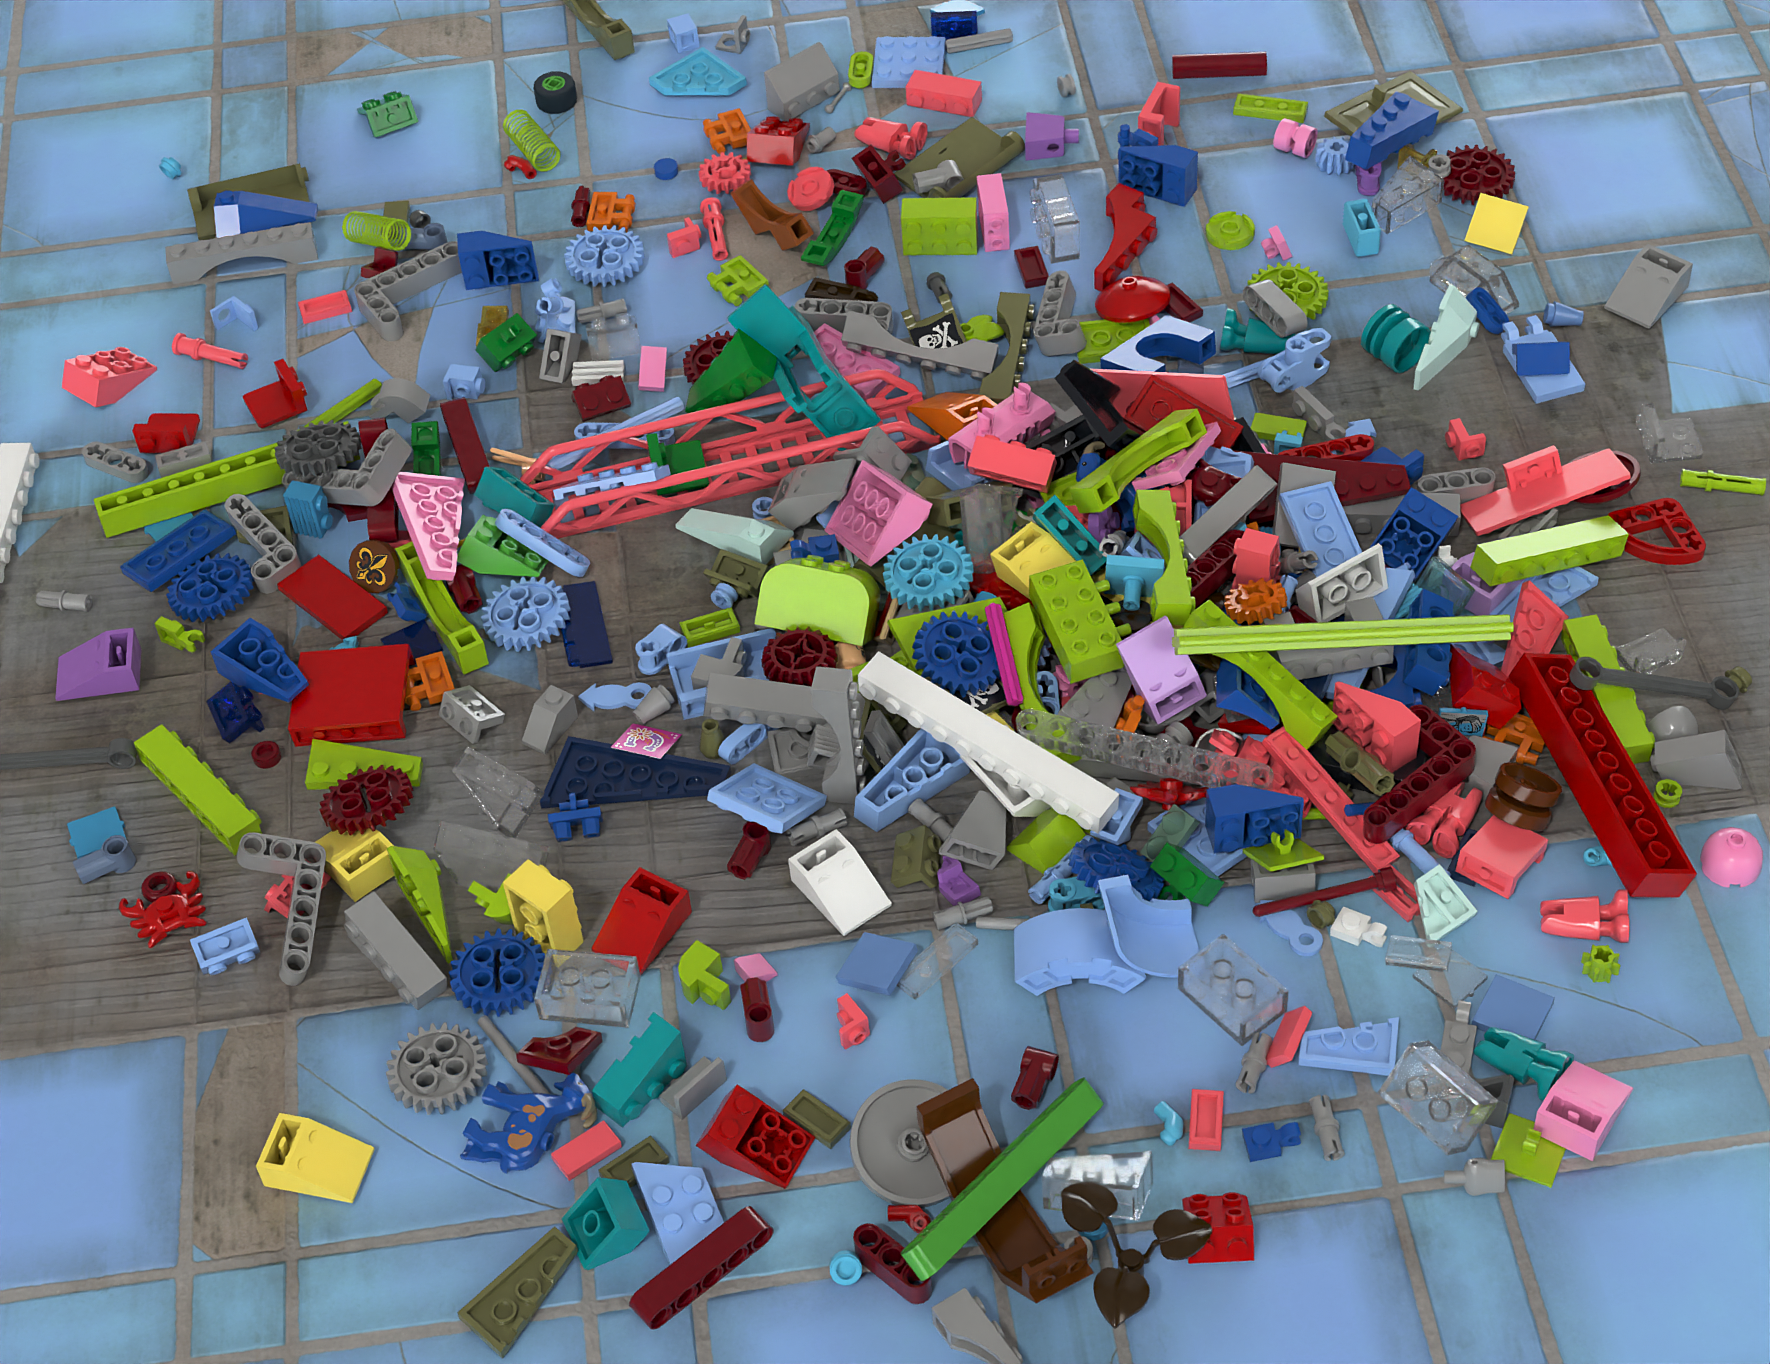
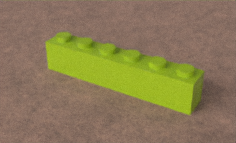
M1607 515L1478 544L1470 568L1491 587L1620 557L1624 551L1629 533Z
M1597 614L1564 620L1561 641L1567 655H1571L1575 663L1581 657H1591L1597 660L1603 668L1625 671L1618 664L1616 649L1614 646H1610L1606 626L1601 625ZM1580 669L1584 675L1593 678L1589 672ZM1597 683L1591 691L1632 762L1637 764L1650 761L1652 749L1655 748V737L1646 727L1643 710H1639L1637 707L1633 688Z
M161 724L133 742L140 761L234 856L237 855L240 840L245 834H262L259 826L262 821L259 815L253 809L249 811L242 798L237 793L233 795L221 777L216 779L209 765L206 762L200 763L193 749L190 746L185 748L175 731L169 732Z

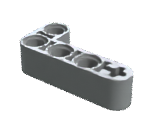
M1056 271L1048 277L1033 330L1040 351L1045 356L1076 353L1083 350L1087 344L1079 321L1070 319L1076 292L1066 271Z
M803 298L795 304V308L808 321L813 331L825 323L843 334L849 310L874 316L885 330L891 335L893 333L892 307L888 303Z
M234 494L226 500L225 509L232 525L263 556L251 567V574L257 589L262 593H272L278 589L277 583L302 566L295 547L247 497L242 494Z

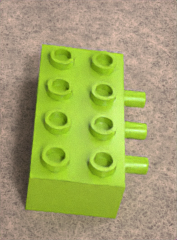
M1083 559L1029 576V597L1070 684L1123 668L1124 663L1116 644L1122 641L1121 637L1132 634L1131 626L1128 623L1115 627L1110 615L1121 612L1120 604L1118 601L1104 604L1099 593L1110 590L1109 581L1106 579L1094 583Z

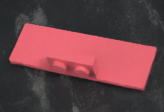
M1091 369L1121 388L1109 401L1123 418L1126 415V408L1131 402L1135 401L1151 374L1233 421L1235 420L1224 375Z
M1553 445L1503 464L1508 487L1460 504V512L1476 536L1489 534L1501 527L1515 524L1530 516L1542 514L1544 511L1559 505L1568 504L1570 501L1580 497L1592 495L1596 491L1609 486L1618 485L1630 479L1631 476L1630 472L1611 449L1602 450L1561 466L1558 450Z

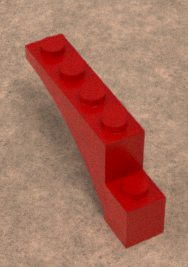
M1118 183L1106 196V216L1111 218L1114 236L1105 257L1094 270V289L1102 291L1106 286L1115 282L1120 273L1129 267L1134 258L1141 255L1148 243L1154 241L1158 232L1156 217L1144 212V193L1121 183Z

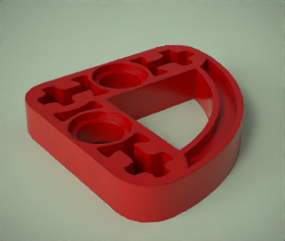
M1662 498L1612 511L1608 514L1629 533L1624 551L1637 558L1658 564L1683 565L1701 561L1704 557L1706 548L1704 539L1681 504L1673 498ZM1645 515L1649 520L1641 521L1635 516ZM1661 527L1673 547L1653 545L1633 535ZM1682 527L1686 529L1687 532L1678 533L1674 531L1673 528Z

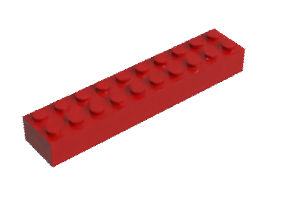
M1523 653L1508 677L1519 688L1522 703L1630 897H1680L1697 875V872L1591 690H1582L1571 682L1569 673L1575 665L1574 659L1571 655Z

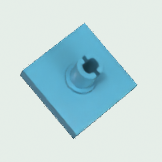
M1107 555L1105 580L1109 581L1110 590L1105 591L1104 594L1124 595V609L1138 610L1140 608V598L1151 597L1154 583L1163 575L1164 559Z

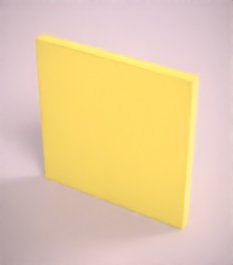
M1481 193L1464 241L1512 255L1529 206Z

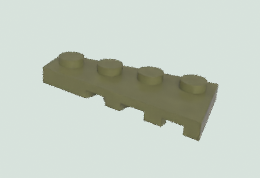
M554 1226L457 1312L459 1319L503 1359L578 1253L577 1246Z

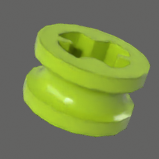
M1670 779L1661 780L1655 786L1653 798L1663 808L1675 807L1680 802L1682 787L1676 781Z

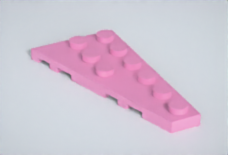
M399 472L391 485V489L427 579L436 581H453L457 566L458 534L461 524V502L465 479Z

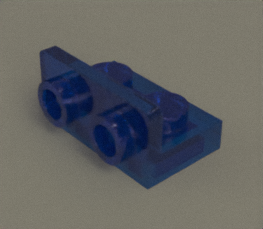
M977 10L930 12L932 36L945 37L946 41L948 39L978 34Z
M232 681L206 701L222 739L229 744L250 727L258 732H262L265 729L261 721L263 716L252 702L254 699L253 694L245 686L239 687Z

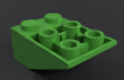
M485 515L480 517L468 533L457 556V562L480 574L539 577L549 560L501 531L495 525V518Z

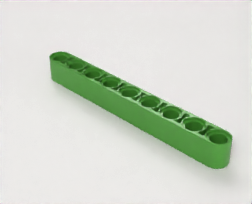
M1085 1077L1075 1081L1057 1097L902 1250L901 1256L920 1281H924L934 1275L1104 1105V1102Z

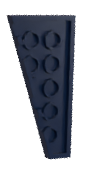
M568 736L540 799L541 809L559 807V803L570 802L569 793H576L577 800L588 799L589 805L708 796L711 788L730 778L731 766L664 754L659 759L611 748L613 744Z

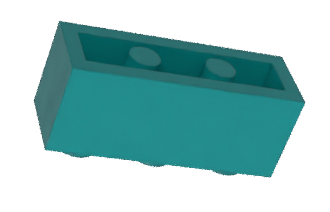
M500 467L484 468L474 494L483 501L482 504L485 507L493 509L498 513L502 509L512 510L538 527H541L548 520L555 504L505 468Z
M1056 495L1052 496L1034 512L1032 519L1039 527L1048 532L1075 561L1083 559L1091 577L1106 565L1107 557L1102 555V551H1099L1100 544Z

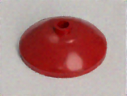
M1124 277L1109 284L1098 294L1095 300V309L1100 317L1112 322L1128 323L1144 320L1160 313L1166 308L1171 298L1170 290L1166 284L1152 277Z

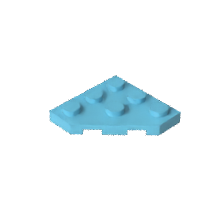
M704 47L649 77L650 85L663 95H730L747 85L745 76Z

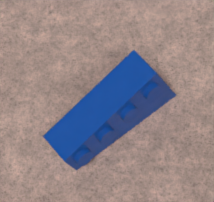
M1396 91L1351 135L1345 160L1365 170L1387 159L1388 154H1397L1403 150L1405 145L1409 143L1413 145L1419 142L1420 137L1432 135L1439 111L1409 97L1407 94Z

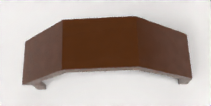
M973 1078L916 1106L918 1125L952 1201L1002 1153L982 1109L979 1086ZM1020 1189L972 1236L1002 1283L1035 1303L1094 1273L1087 1263V1245L1082 1237L1074 1238V1246L1068 1249L1057 1244Z

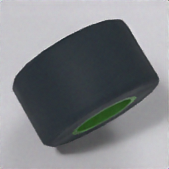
M551 71L539 76L534 82L533 89L536 104L545 113L560 114L573 108L577 102L575 81L571 75L565 72Z

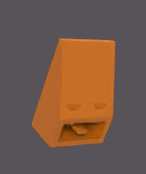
M944 392L909 405L907 410L948 440L952 435L978 418L977 412L982 413V408L992 409L997 404L985 395Z

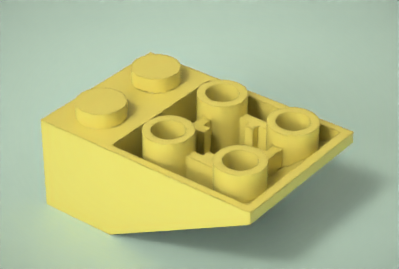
M1032 521L990 554L997 576L1029 599L1030 575L1075 562L1048 532Z
M368 828L362 835L359 830H356L353 835H349L348 831L341 835L336 830L329 832L315 842L320 844L326 851L324 870L354 902L395 876L386 849L394 845L378 830L371 831Z
M279 1113L256 1168L263 1185L266 1187L353 1203L375 1149L373 1146L309 1118Z

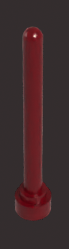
M1389 866L1378 869V872L1373 873V877L1256 905L1253 907L1252 912L1256 917H1261L1313 904L1314 900L1322 902L1372 889H1377V891L1383 890L1385 893L1397 890L1396 879L1392 867Z

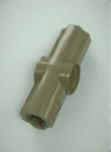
M1342 731L1329 735L1325 742L1326 752L1340 763L1342 770L1354 775L1378 796L1391 791L1395 785L1394 774L1379 762L1377 756L1368 753Z

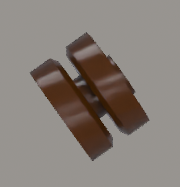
M1512 762L1500 765L1495 777L1497 786L1490 789L1485 800V807L1499 819L1519 828L1532 831H1540L1547 828L1552 816L1550 807L1557 804L1562 793L1561 785L1549 775L1523 764Z

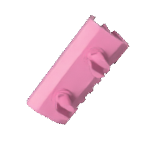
M1018 383V388L1014 386V394L992 409L982 408V413L977 412L978 418L948 438L954 464L964 462V468L967 469L977 435L982 437L993 435L998 437L1001 442L1010 444L1011 441L1025 444L1050 426L1056 411L1047 401L1031 392V387L1028 384Z

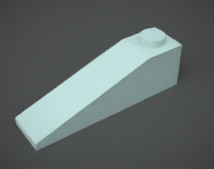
M1449 285L1441 301L1438 321L1432 325L1429 342L1425 344L1415 370L1414 390L1419 391L1468 346L1471 337L1476 338L1480 325V323L1476 322L1477 311L1453 285Z
M691 508L676 524V529L719 549L732 552L764 565L774 557L773 552H778L794 535L792 530L772 521Z

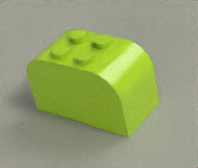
M808 555L807 558L789 559L771 568L765 574L761 582L754 624L781 630L788 628L790 631L796 630L797 626L801 630H805L809 626L812 632L820 629L822 635H828L830 640L863 646L873 639L880 603V590L877 582L869 573L850 567L851 563L846 561L834 560V563L823 562V557Z

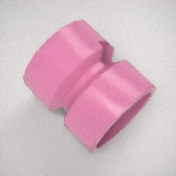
M1284 118L1276 129L1273 141L1274 148L1285 152L1292 150L1294 155L1308 158L1317 141V128L1305 124L1299 127L1298 122Z

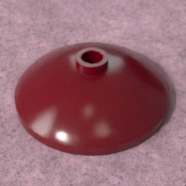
M1612 451L1630 472L1631 478L1618 485L1609 486L1596 491L1592 495H1586L1572 501L1581 504H1602L1624 496L1631 491L1640 479L1641 470L1638 461L1627 453ZM1592 452V453H1588V454L1582 455V456H1580V457H1578V458L1572 460L1571 462H1574V461L1579 460V459H1581V458H1584V457H1587V456H1589V455L1595 454V453H1597V452Z

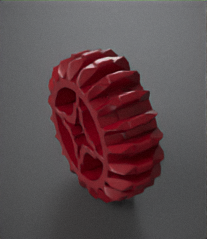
M797 626L794 631L786 628L785 634L776 632L775 639H769L767 646L764 647L761 662L764 675L769 681L812 687L816 666L837 668L838 654L836 653L834 642L830 641L828 635H822L820 629L812 632L809 626L805 630H801Z

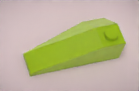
M397 846L386 848L398 886L448 964L451 963L453 956L442 888L438 876L442 875L438 863L435 859L429 860L423 850Z

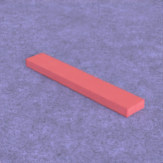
M1284 726L1263 739L1261 744L1373 873H1376L1378 869L1385 867L1389 863L1392 865L1399 859L1400 855L1388 841L1374 844L1364 838V815H1345V806L1354 804L1353 801L1312 754L1285 731Z

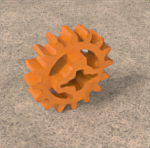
M1260 578L1255 583L1253 580H1249L1247 585L1238 584V589L1229 590L1230 595L1225 596L1226 602H1224L1226 613L1232 620L1236 619L1238 624L1247 621L1248 625H1251L1257 620L1259 623H1263L1265 618L1274 619V613L1281 614L1282 608L1287 607V596L1285 588H1282V583L1275 584L1274 579L1266 582L1264 578Z

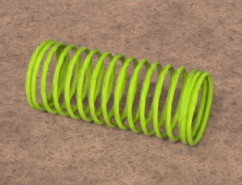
M518 109L506 116L503 122V130L535 169L541 172L553 169L560 160V150L528 112ZM518 115H522V116H520V117H517V118L511 123V125H510V127H509V131H508V126H509V123L511 122V120H512L514 117L518 116ZM522 117H527V118H524V119L519 120V121L513 126V128H512V130H511V127H512L513 123H514L517 119H520V118H522ZM524 120H528V121H525V122L521 123V124L516 128V130H515V132H514V134H513V130H514V128L516 127V125H517L518 123H520L521 121H524ZM527 123V125L523 126V127L519 130V132L516 133L519 127H521L523 124ZM550 147H551L550 153H549L545 158H543V159H541V160H536V159H539V158L543 157L545 154H547V152L549 151V149H550ZM546 148H548L543 155L536 157L537 155H540ZM552 151H553V155L550 157V159H548L547 161H545V162H543V163H535V162H541V161L545 160L546 158H548V157L550 156V154H551ZM555 155V158H554L553 161L550 162L549 164H547V165H545V166H538V165H543V164L547 163V162L550 161V160L553 158V156Z
M352 211L346 215L342 224L343 234L351 242L400 251L408 246L411 239V229L408 223L401 219ZM349 217H351L350 220H349V223H348V232H349V235H348L346 226H347V221H348ZM354 218V220H353V222H352V226H351V231H352V235H351V232H350V223H351L352 219ZM357 219V221H356V223H355V235H354L353 226H354L355 220ZM360 220L359 226H358V234H359V236H358L356 229H357V223H358V221ZM364 220V222H363V224H362V229H361V232H362V236H361V234H360V225H361L362 221ZM398 225H399L400 235H399V239H398L397 242L395 243V241H396V239H397V237H398V232H399V231H398ZM401 225H402V227H403V238H402L401 242L398 244V242H399L400 239H401V235H402V228H401ZM391 226H393V235L389 241L392 232ZM395 226H396V231H397L396 237H395L394 241L391 243V241H392L393 238H394ZM405 227H406V229H407V236H406V240H405L404 243L402 244V242H403V240H404V238H405Z

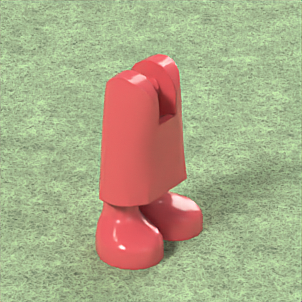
M867 117L863 121V125H860L855 130L854 135L856 139L864 144L872 145L888 153L896 150L904 159L912 160L915 158L917 150H922L927 138L928 128L926 123L918 121L908 132V127L904 123Z
M1463 781L1427 808L1422 816L1413 819L1406 827V830L1413 833V839L1420 845H1426L1433 836V849L1438 855L1447 859L1452 858L1459 850L1457 836H1462L1469 827L1483 796V792L1474 787L1465 799L1461 798L1460 795L1465 786Z
M1619 889L1614 894L1612 901L1605 905H1599L1598 896L1542 901L1540 903V913L1543 916L1540 921L1541 931L1550 935L1599 941L1600 936L1611 937L1620 943H1628V892L1626 889Z

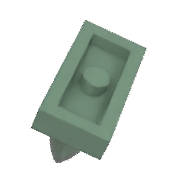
M1173 804L1168 813L1163 815L1161 823L1140 853L1153 862L1166 843L1183 847L1200 822L1185 810Z

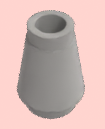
M664 686L652 687L632 714L639 723L644 725L646 722L671 709V704L675 700Z

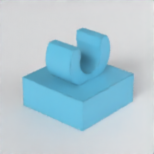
M1284 430L1282 433L1276 434L1274 454L1303 447L1301 433H1297V436L1287 435V431Z

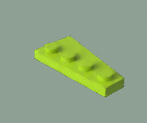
M996 597L890 619L887 624L910 667L915 672L919 670L915 668L918 660L912 659L915 651L912 646L918 630L921 629L924 622L929 623L931 616L939 619L941 612H944L949 618L952 611L955 610L958 617H962V614L967 612V617L970 620L977 615V623L982 624L987 621L985 607L990 605V603L1000 604L1003 613L1007 612V609L1001 598Z
M312 739L305 784L307 790L329 789L330 786L339 785L338 779H348V773L353 776L356 775L358 769L366 772L370 766L377 770L380 765H384L386 770L392 765L395 770L401 768L403 773H407L412 787H420L423 762L421 757Z

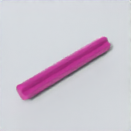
M990 603V605L985 607V614L1006 702L1008 705L1018 706L1024 699L1000 604Z

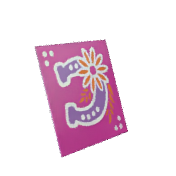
M633 723L611 748L661 759L682 734Z

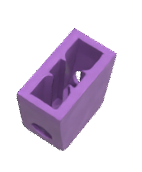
M1026 112V160L1062 157L1064 155V143H1079V129H1065V118L1063 116Z

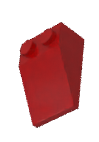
M1451 644L1450 652L1452 653V658L1449 663V672L1451 673L1452 707L1456 709L1466 707V709L1488 710L1486 723L1500 730L1521 710L1519 688L1497 666Z

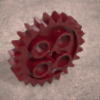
M1475 144L1474 149H1470L1468 145H1465L1464 150L1455 147V153L1448 150L1447 156L1451 160V173L1444 178H1435V184L1439 185V191L1444 190V196L1452 194L1453 201L1461 198L1462 204L1470 200L1471 204L1474 205L1481 193L1503 199V194L1508 195L1509 189L1513 188L1516 172L1514 171L1515 166L1510 165L1511 159H1505L1504 153L1497 155V149L1488 151V146L1479 149L1478 145Z
M717 331L715 337L707 334L705 341L697 339L698 346L690 345V351H685L686 358H683L684 375L687 377L688 383L692 382L693 385L701 374L711 366L712 360L720 355L725 344L728 341L730 342L734 335L732 336L729 334V331H726L721 336Z
M380 765L377 770H374L373 766H370L366 772L358 769L356 775L353 776L348 773V779H338L339 785L330 786L329 790L331 793L323 794L324 800L320 802L321 808L319 810L326 826H330L332 832L338 830L339 834L342 835L348 831L349 835H353L356 830H359L362 835L368 828L371 831H375L376 826L379 824L383 827L387 826L386 821L388 819L397 820L395 814L405 813L403 807L411 805L409 799L414 797L412 793L414 790L407 773H403L401 768L395 770L391 765L385 770L384 765ZM364 787L366 788L367 799L371 807L370 812L367 811L368 807L362 792Z

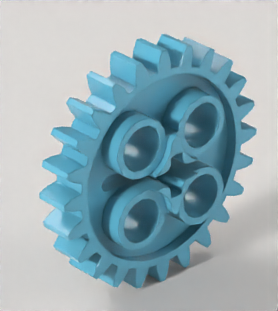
M924 534L921 541H918L914 536L912 537L913 543L908 544L903 541V549L894 547V555L887 556L888 563L883 565L886 591H890L892 599H898L899 605L907 602L908 609L918 605L920 612L925 606H929L930 611H933L934 606L937 604L943 609L945 608L944 602L946 601L954 605V596L963 598V590H970L969 582H973L974 569L971 555L966 554L965 546L959 547L957 540L949 544L948 536L938 540V534H935L932 540H928L927 535Z

